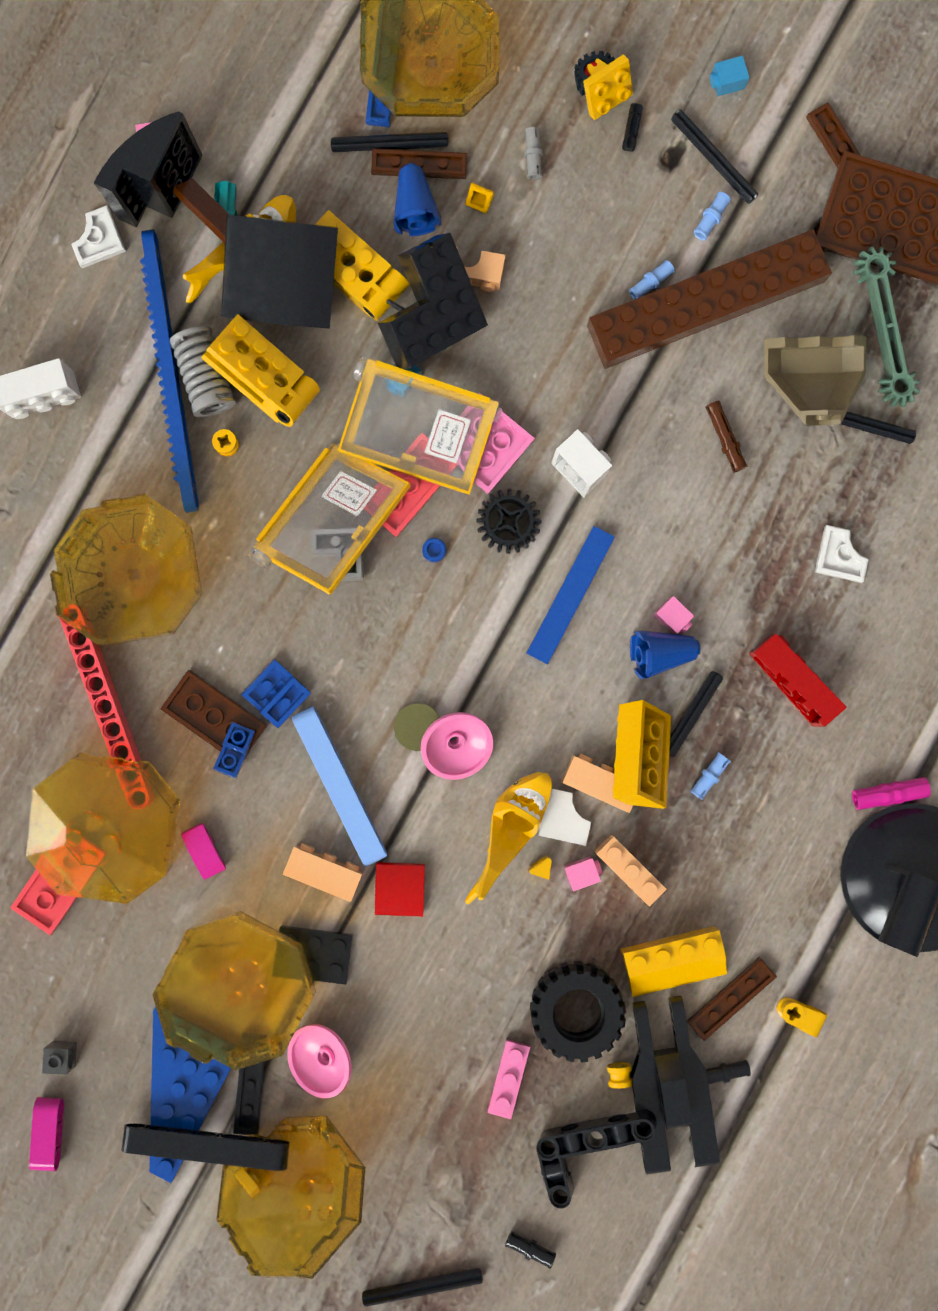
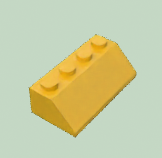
M644 700L620 704L617 717L613 798L627 805L667 808L671 715Z
M715 926L620 949L632 997L727 974L726 954L720 930Z

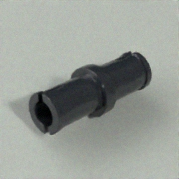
M747 1060L727 1065L724 1062L720 1063L718 1067L706 1069L708 1084L721 1081L728 1083L730 1079L751 1075Z
M513 1231L510 1232L506 1240L505 1247L524 1255V1259L528 1261L532 1259L549 1269L552 1267L556 1253L538 1245L537 1241L533 1239L529 1241Z

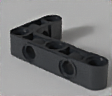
M638 1111L545 1130L539 1138L536 1150L551 1204L558 1209H563L571 1202L574 1184L571 1172L568 1170L567 1157L649 1141L654 1137L657 1119L655 1115L649 1111ZM646 1122L651 1128L644 1130L639 1126V1123ZM597 1131L603 1138L596 1139L591 1135V1132ZM543 1141H551L555 1147L549 1148ZM556 1190H564L567 1195L561 1196Z

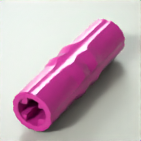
M926 777L894 781L853 790L852 800L856 810L889 806L928 798L931 795V788Z

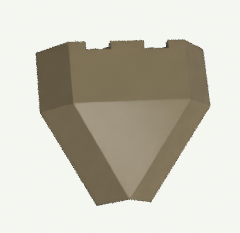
M867 336L781 337L764 339V377L806 426L841 425L866 374Z

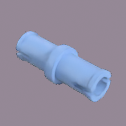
M718 192L710 207L706 208L703 212V218L693 233L698 239L707 240L715 224H719L721 221V215L731 200L726 193Z
M665 260L652 272L644 274V278L629 289L630 296L635 300L645 296L651 290L658 289L660 283L675 272L673 265L668 260Z
M718 752L708 768L702 770L701 773L703 775L690 792L703 800L713 784H717L720 781L718 779L731 761Z

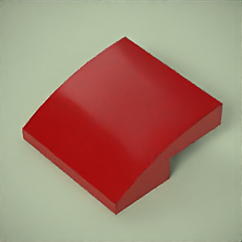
M376 862L375 915L423 917L425 864Z

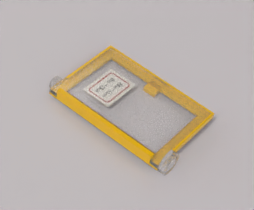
M360 356L353 376V380L360 383L338 452L470 495L493 421H499L502 408L498 407L499 402L378 360L375 361Z
M341 440L337 444L332 443L329 448L325 447L256 538L257 542L247 553L261 567L268 568L271 563H274L329 595L334 592L411 487L409 482L373 463L338 452Z

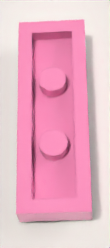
M506 1039L487 1113L508 1119L512 1118L530 1045Z

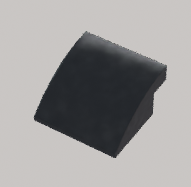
M179 111L171 113L138 130L110 156L100 170L94 185L119 220L137 228L146 207L173 218L181 202L173 193L174 186L192 179L203 156L183 113Z
M227 214L221 316L235 318L239 314L244 320L330 329L338 228L295 221Z

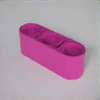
M37 1097L34 1102L29 1158L30 1170L57 1171L59 1167L64 1116L63 1098Z

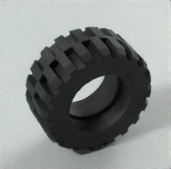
M574 961V964L569 965L567 962L560 964L561 967L557 969L553 967L548 970V975L542 976L538 981L537 988L533 990L530 1012L534 1032L537 1038L541 1040L545 1049H550L552 1054L558 1058L563 1056L569 1062H574V1059H580L581 1063L588 1062V1058L592 1056L598 1059L602 1057L601 1052L604 1050L609 1052L614 1047L612 1043L615 1040L619 1041L622 1036L621 1028L625 1027L626 1022L624 1017L626 1007L622 994L614 980L603 969L599 970L591 963L587 965L582 964L581 961ZM583 989L590 991L600 1003L601 1012L599 1019L590 1029L583 1032L566 1031L559 1026L555 1019L554 1009L556 1002L563 994L571 990Z

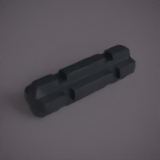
M632 103L630 105L622 145L624 151L633 152L635 150L643 110L641 104Z

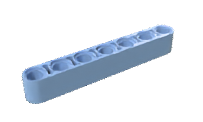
M312 706L292 716V721L364 866L367 867L387 857L386 849L316 708Z

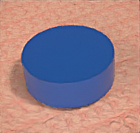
M438 538L428 539L422 547L423 556L429 562H440L446 555L444 542Z

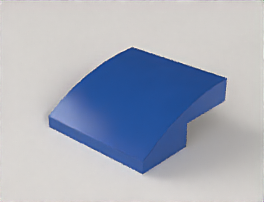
M273 659L241 693L246 700L256 707L277 728L311 694L276 659Z

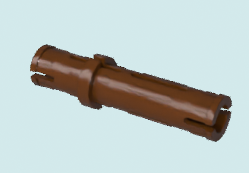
M718 400L708 404L705 408L723 447L721 450L723 454H726L733 473L745 469L748 466L739 448L741 447L740 442H737L721 402Z

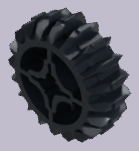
M507 489V496H503L502 490H498V499L493 494H490L489 499L492 503L490 504L484 500L482 505L486 510L478 509V514L484 516V518H477L476 523L484 524V526L479 527L477 531L478 533L486 532L481 538L483 542L489 538L491 539L488 544L489 548H492L495 543L498 544V553L501 552L502 546L506 547V554H510L511 547H514L515 552L519 553V545L522 544L523 548L527 549L529 545L526 540L528 539L533 543L536 540L531 533L539 534L540 529L534 527V525L542 523V520L534 519V517L540 515V510L532 511L531 509L536 506V502L533 501L527 504L526 502L530 497L528 494L523 499H520V490H517L516 496H511V489ZM513 503L520 506L521 509L508 511L501 504ZM496 509L500 521L491 529L489 526V516ZM527 514L529 527L523 535L520 532L518 521ZM504 515L508 519L515 518L513 520L514 528L509 524L502 526L505 522ZM508 531L516 539L504 540L496 535Z

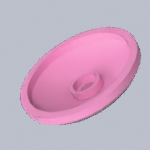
M464 712L447 714L434 721L425 731L421 741V756L426 767L436 776L451 780L463 779L478 772L488 762L493 750V737L487 724L479 717ZM457 736L455 740H450L452 737Z
M319 1024L306 1025L294 1033L288 1046V1063L297 1083L306 1092L319 1098H331L341 1093L348 1085L352 1072L350 1054L343 1040L333 1030Z

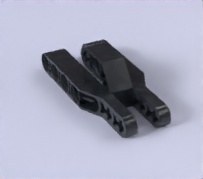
M682 996L668 998L675 1047L654 1051L646 1002L632 1003L639 1047L630 1073L633 1082L632 1090L636 1112H652L657 1119L654 1137L649 1141L640 1143L646 1175L671 1171L665 1126L666 1129L690 1127L691 1137L689 1142L693 1149L695 1168L720 1164L707 1072L690 1046ZM646 1122L639 1123V1126L644 1130L651 1128Z

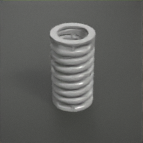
M207 326L188 328L170 338V344L174 350L177 366L180 368V374L183 377L182 381L186 386L187 394H189L188 399L192 403L191 408L195 417L217 415L231 409L236 404L232 397V390L228 388L230 385L229 381L201 358L215 340L211 336L212 329ZM198 333H204L203 335L195 336V337H192V338H190V339H188V340L186 339L187 337H189V336H191V335L198 334Z

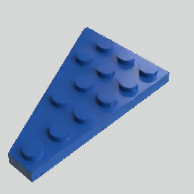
M160 1005L155 1006L153 1010L150 1125L199 1130L241 1048ZM150 1156L149 1172L172 1183L183 1160Z

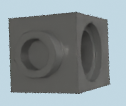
M52 1041L43 1049L42 1073L67 1075L76 1067L77 1042Z

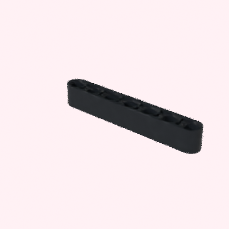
M130 1123L124 1125L121 1151L137 1155L284 1171L288 1167L290 1142L278 1139Z

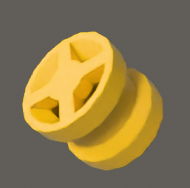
M222 429L213 435L212 444L219 454L226 457L236 454L239 449V440L230 430Z
M627 1062L608 1064L607 1071L610 1073L608 1086L618 1089L631 1087L633 1085L629 1073L632 1070L631 1064Z

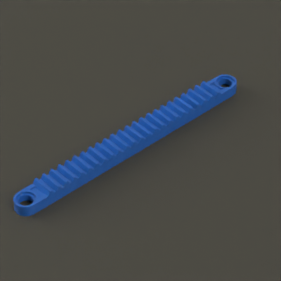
M145 230L141 232L144 257L140 262L144 267L141 269L145 275L143 281L147 285L144 289L149 295L146 297V300L150 304L147 309L151 313L149 319L153 324L150 325V328L154 332L152 338L156 342L153 344L157 351L154 355L159 361L156 363L160 370L157 374L162 379L159 385L164 389L160 394L165 398L162 401V404L166 407L163 413L168 417L165 420V423L169 426L166 432L171 436L167 440L172 445L169 451L174 455L170 459L175 464L172 470L177 474L173 479L180 486L183 508L186 513L199 511V501L177 359L170 344L173 332L161 254L155 230Z

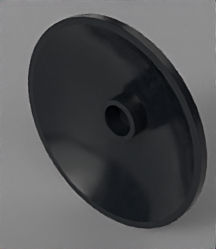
M912 803L883 809L867 818L855 830L842 856L840 880L845 902L861 927L878 941L915 957H918L920 952L938 950V807Z

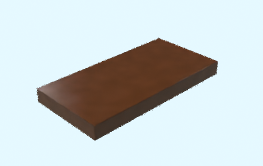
M191 670L185 673L160 708L220 752L232 722L255 731L248 753L268 726Z

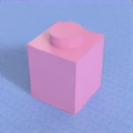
M674 596L669 598L654 614L672 634H678L679 632L684 634L692 626L690 620L694 617Z
M591 856L563 865L573 891L601 882L599 875L603 874L599 861H594Z

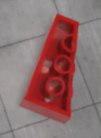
M770 635L749 653L750 656L812 727H825L847 708L846 705L806 665L804 659L789 648V642L782 635Z

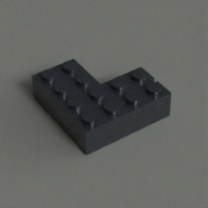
M451 233L436 235L421 243L420 246H415L397 255L417 302L378 322L396 367L412 368L488 326Z

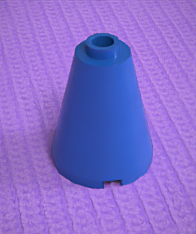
M414 163L404 165L399 171L393 224L395 231L403 235L402 231L409 232V236H421L435 231L437 224L440 227L441 216L423 169Z
M639 630L635 631L636 635H632L630 639L631 661H636L638 668L633 669L640 679L653 677L696 660L701 651L699 641L693 636Z

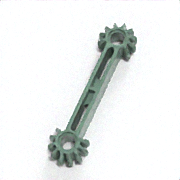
M870 247L867 252L862 251L859 254L860 259L854 261V265L858 269L853 272V275L861 276L857 281L858 284L866 281L886 375V379H880L878 382L884 386L878 390V393H885L886 396L883 397L882 401L890 400L891 407H895L897 404L900 407H905L907 402L912 403L915 401L913 395L920 393V390L915 386L920 384L921 381H914L913 377L917 374L915 371L910 374L907 372L888 277L895 275L896 271L891 267L896 264V261H889L888 258L891 257L892 252L884 255L883 247L878 248L877 251L874 247ZM870 263L878 265L879 273L871 271ZM896 381H900L903 384L904 390L902 393L895 389Z

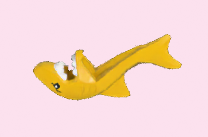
M280 195L265 204L258 215L249 213L245 216L296 222V205L292 197ZM224 242L205 257L202 262L184 273L183 278L190 282V289L186 298L187 303H192L201 294L208 282L216 274L224 270Z
M536 772L524 776L514 782L498 797L491 817L487 863L481 876L465 899L467 904H470L476 897L479 900L485 898L502 871L516 857L530 838L534 837L539 831L544 812L549 804L552 781L548 773Z

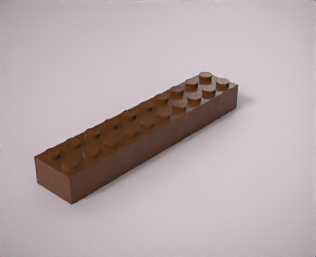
M812 229L589 317L587 327L603 367L607 369L825 283L832 272L816 233Z

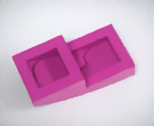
M203 822L181 833L187 850L204 880L226 869V864L215 848L214 840Z

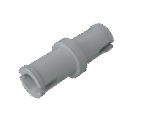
M528 127L525 129L526 150L524 151V157L527 158V179L530 180L532 177V180H538L542 178L541 157L543 156V150L540 148V128L537 127L535 131V127Z

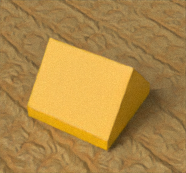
M472 182L465 205L487 214L495 197L494 191Z
M546 855L528 866V870L533 875L549 880L552 860L549 855Z

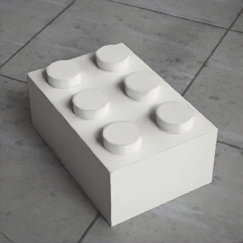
M60 358L0 376V410L15 419L26 418L29 416V413L35 411H50L52 406L70 405L75 402V399L81 398L74 371Z
M577 429L555 450L551 464L585 498L605 479L612 465L610 464V457L603 450L598 451L592 445L594 443L593 439L586 432L581 433Z

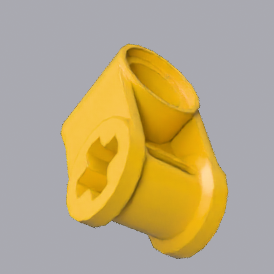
M790 997L780 999L776 1006L777 1013L788 1024L817 1038L828 1016L823 1011ZM788 1009H790V1010H793V1009H794V1011H793L792 1013H791V1012H788V1013H787V1010H788Z

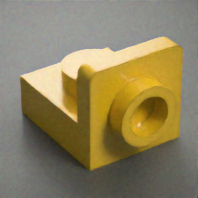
M242 1167L235 1173L236 1179L252 1198L271 1182L270 1177L263 1169L247 1168L244 1170Z

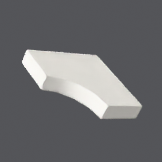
M108 205L85 213L87 222L85 232L79 240L71 244L82 269L126 252Z
M826 525L823 531L815 573L863 583L869 559L861 556L853 548L850 540V530Z
M551 789L549 804L544 812L538 836L586 846L591 822L582 818L576 812L572 803L573 793Z

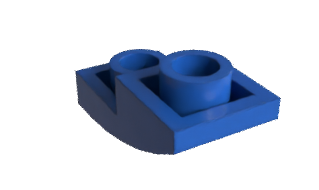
M232 722L213 769L237 779L255 731Z

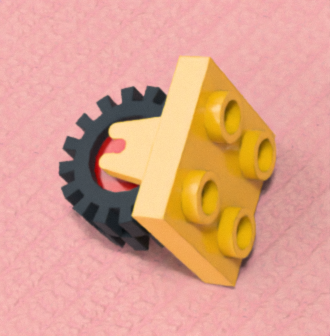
M595 51L591 52L592 56L585 54L583 55L584 60L580 58L578 65L575 64L574 75L577 90L580 91L582 96L586 95L589 116L594 121L633 95L629 59L624 54L615 59L608 52L604 56L603 51H599V55H596Z

